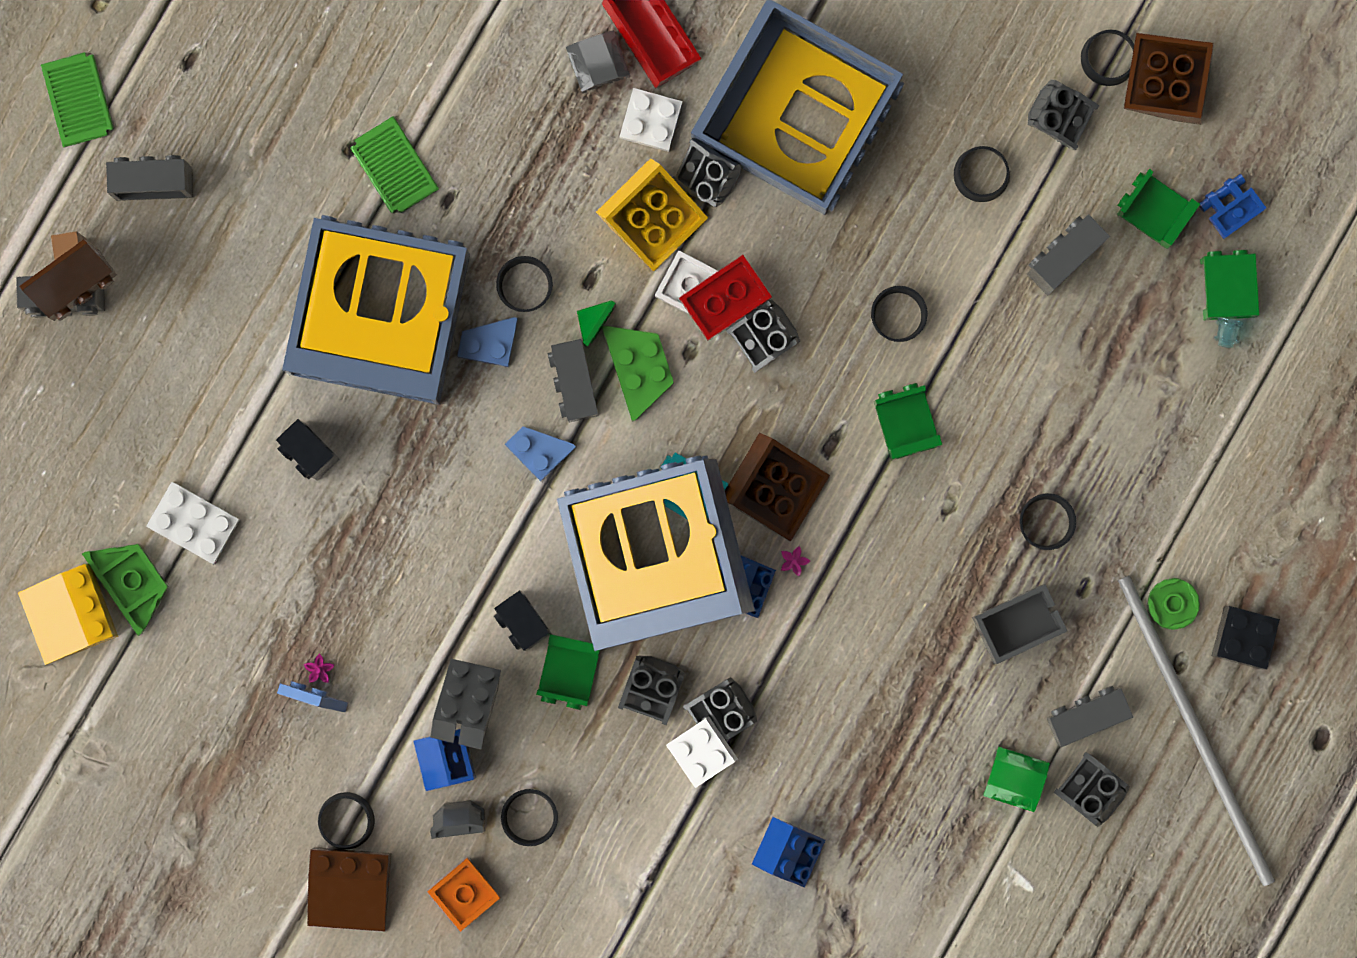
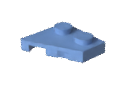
M513 317L462 331L457 357L508 367L518 318Z
M524 426L505 443L509 450L540 482L576 448L572 443Z
M291 681L290 686L285 684L279 685L277 694L317 707L346 712L348 702L326 696V691L316 688L308 691L305 690L306 685Z

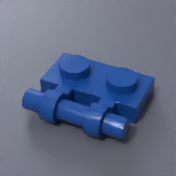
M1241 174L1234 179L1229 178L1223 183L1224 186L1215 192L1211 191L1200 202L1199 207L1203 212L1211 207L1217 212L1209 220L1223 239L1266 209V206L1252 187L1245 193L1241 191L1239 187L1246 182ZM1231 194L1235 200L1224 206L1220 200Z

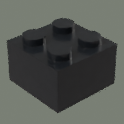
M297 419L276 439L280 444L277 448L278 451L290 461L294 459L298 463L295 468L307 479L313 478L318 481L340 460L300 419Z
M521 590L494 608L497 612L494 618L501 628L507 627L512 633L508 638L517 650L522 648L523 651H528L552 634Z
M1224 606L1211 656L1267 670L1280 619L1232 606Z

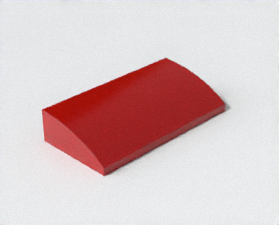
M665 0L602 1L601 4L655 89L680 75L702 59Z

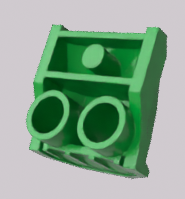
M998 746L983 796L1035 812L1044 788L1050 763Z

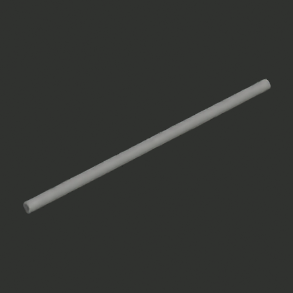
M1130 575L1118 580L1121 589L1263 886H1267L1275 882L1273 875Z

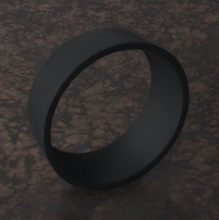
M1104 30L1091 36L1084 44L1081 51V65L1087 77L1093 82L1103 86H1115L1129 78L1130 69L1125 74L1114 78L1098 74L1089 63L1088 50L1090 44L1097 36L1105 33H1112L1123 37L1130 44L1132 50H1134V43L1129 36L1121 31Z
M979 146L967 150L959 157L954 167V181L957 189L963 196L975 202H988L996 199L1005 191L1009 183L1010 171L1005 157L992 147ZM977 149H986L996 153L1006 166L1007 173L1003 185L990 194L972 192L965 186L961 178L960 169L964 158Z
M519 256L509 260L502 266L497 276L496 288L501 301L507 307L518 312H531L547 302L552 292L553 280L549 269L543 262L534 257ZM528 263L539 267L545 273L548 280V292L545 299L538 306L531 309H520L511 305L503 293L502 284L506 273L518 264Z
M893 286L883 290L874 300L871 309L872 323L877 332L884 338L894 342H905L918 336L924 329L928 317L927 306L922 296L906 286ZM893 293L909 295L917 302L921 311V321L917 330L912 335L902 339L891 338L883 334L875 320L877 305L884 297Z
M1050 493L1040 494L1030 499L1023 507L1020 514V529L1024 538L1034 547L1042 550H1054L1064 546L1074 535L1076 515L1070 503L1063 497ZM1044 499L1059 503L1065 509L1069 518V527L1064 538L1058 543L1049 546L1039 545L1031 541L1023 528V516L1027 508L1034 502Z
M524 789L511 795L505 802L501 812V824L504 832L513 842L522 846H537L544 843L553 835L558 823V812L552 799L545 793L535 789ZM533 793L544 797L550 803L553 810L554 818L550 830L543 837L536 840H525L516 836L508 825L507 812L509 806L517 797L523 794Z
M343 792L335 794L325 801L319 811L318 827L322 837L330 845L339 849L359 847L368 840L374 829L375 818L370 804L363 797L355 793ZM341 798L352 799L358 802L364 808L368 819L367 829L362 838L350 845H338L331 842L324 835L321 827V816L324 809L334 800Z

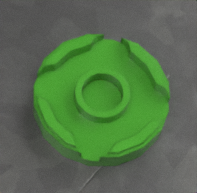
M1172 578L1165 579L1153 587L1148 596L1147 606L1148 613L1155 623L1163 628L1174 630L1184 628L1194 621L1199 611L1200 602L1199 596L1192 585L1184 580Z

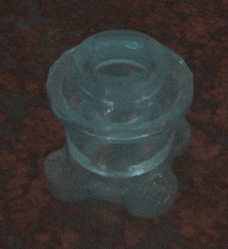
M1218 318L1215 323L1218 325L1217 336H1214V340L1218 341V346L1233 348L1234 344H1239L1237 339L1238 331L1243 326V322Z

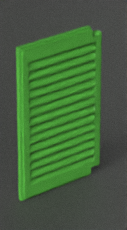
M84 52L41 64L63 148L108 136L107 131L114 128L94 55L86 56Z
M394 116L355 139L356 145L351 146L352 152L391 213H394L396 210L402 213L439 190Z

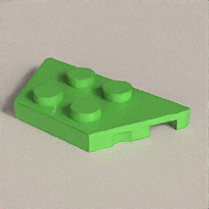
M603 326L602 329L633 422L674 384L658 334Z
M135 544L82 553L138 636L142 635L169 586L141 545Z

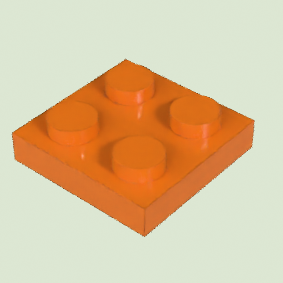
M466 858L427 891L460 932L501 898L469 858Z

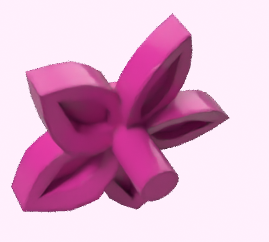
M797 546L792 554L788 551H781L783 558L786 560L781 567V571H788L792 568L793 572L800 576V565H806L810 562L808 558L800 557V546Z
M320 653L315 658L314 663L308 662L303 664L306 670L312 672L309 676V683L315 682L318 678L325 683H329V676L326 672L332 670L335 664H324V659Z

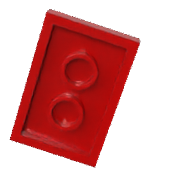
M741 255L679 297V300L707 341H709L770 300L772 296L744 255Z

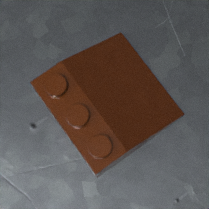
M1136 33L1124 109L1172 121L1201 125L1214 43Z
M83 239L19 287L49 319L61 321L71 314L72 311L70 309L78 303L79 305L87 303L93 297V292L99 288L103 290L109 287L114 282L113 278L117 274L100 250Z
M759 433L725 489V495L730 506L783 538L792 541L830 475L775 439Z
M315 847L310 849L307 926L385 932L392 853Z

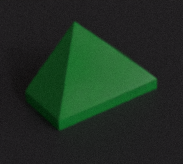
M612 300L577 311L583 344L586 348L589 349L616 308V303Z

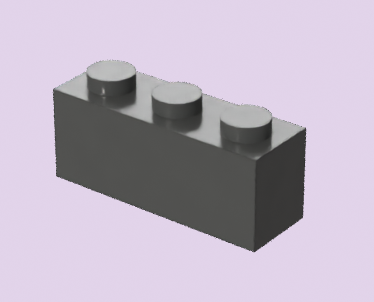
M577 339L551 345L552 352L548 353L550 367H556L558 375L553 380L556 393L561 392L563 402L559 403L562 418L567 417L570 423L599 416L582 340Z
M1112 685L1098 691L1100 694L1098 697L1090 699L1088 695L1074 701L1076 704L1074 707L1066 709L1064 705L1052 710V716L1047 717V721L1058 747H1064L1133 718L1122 689H1114Z

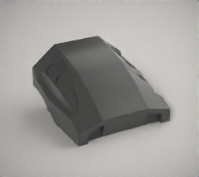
M614 30L566 47L582 94L587 93V90L596 89L598 86L602 87L604 84H611L613 81L624 79V77L626 79L631 77Z
M1050 80L1040 90L1028 113L1027 125L1046 133L1064 146L1077 150V143L1094 110H1097L1099 105L1082 93L1067 87L1059 81Z
M691 138L689 141L691 145L677 174L672 178L688 194L717 207L731 193L741 173V165L739 162H733L702 141Z
M772 299L726 330L736 340L752 364L754 373L800 342L796 328L783 309Z
M636 656L618 708L622 710L626 708L662 721V724L667 726L685 672L672 663L652 656Z
M731 677L683 706L685 711H689L696 724L709 716L725 741L757 722L753 705L742 687Z
M1085 752L1079 765L1059 789L1056 788L1054 793L1096 827H1099L1109 819L1121 804L1130 786Z
M471 800L444 803L433 815V826L430 831L431 839L485 832L486 818L484 808Z

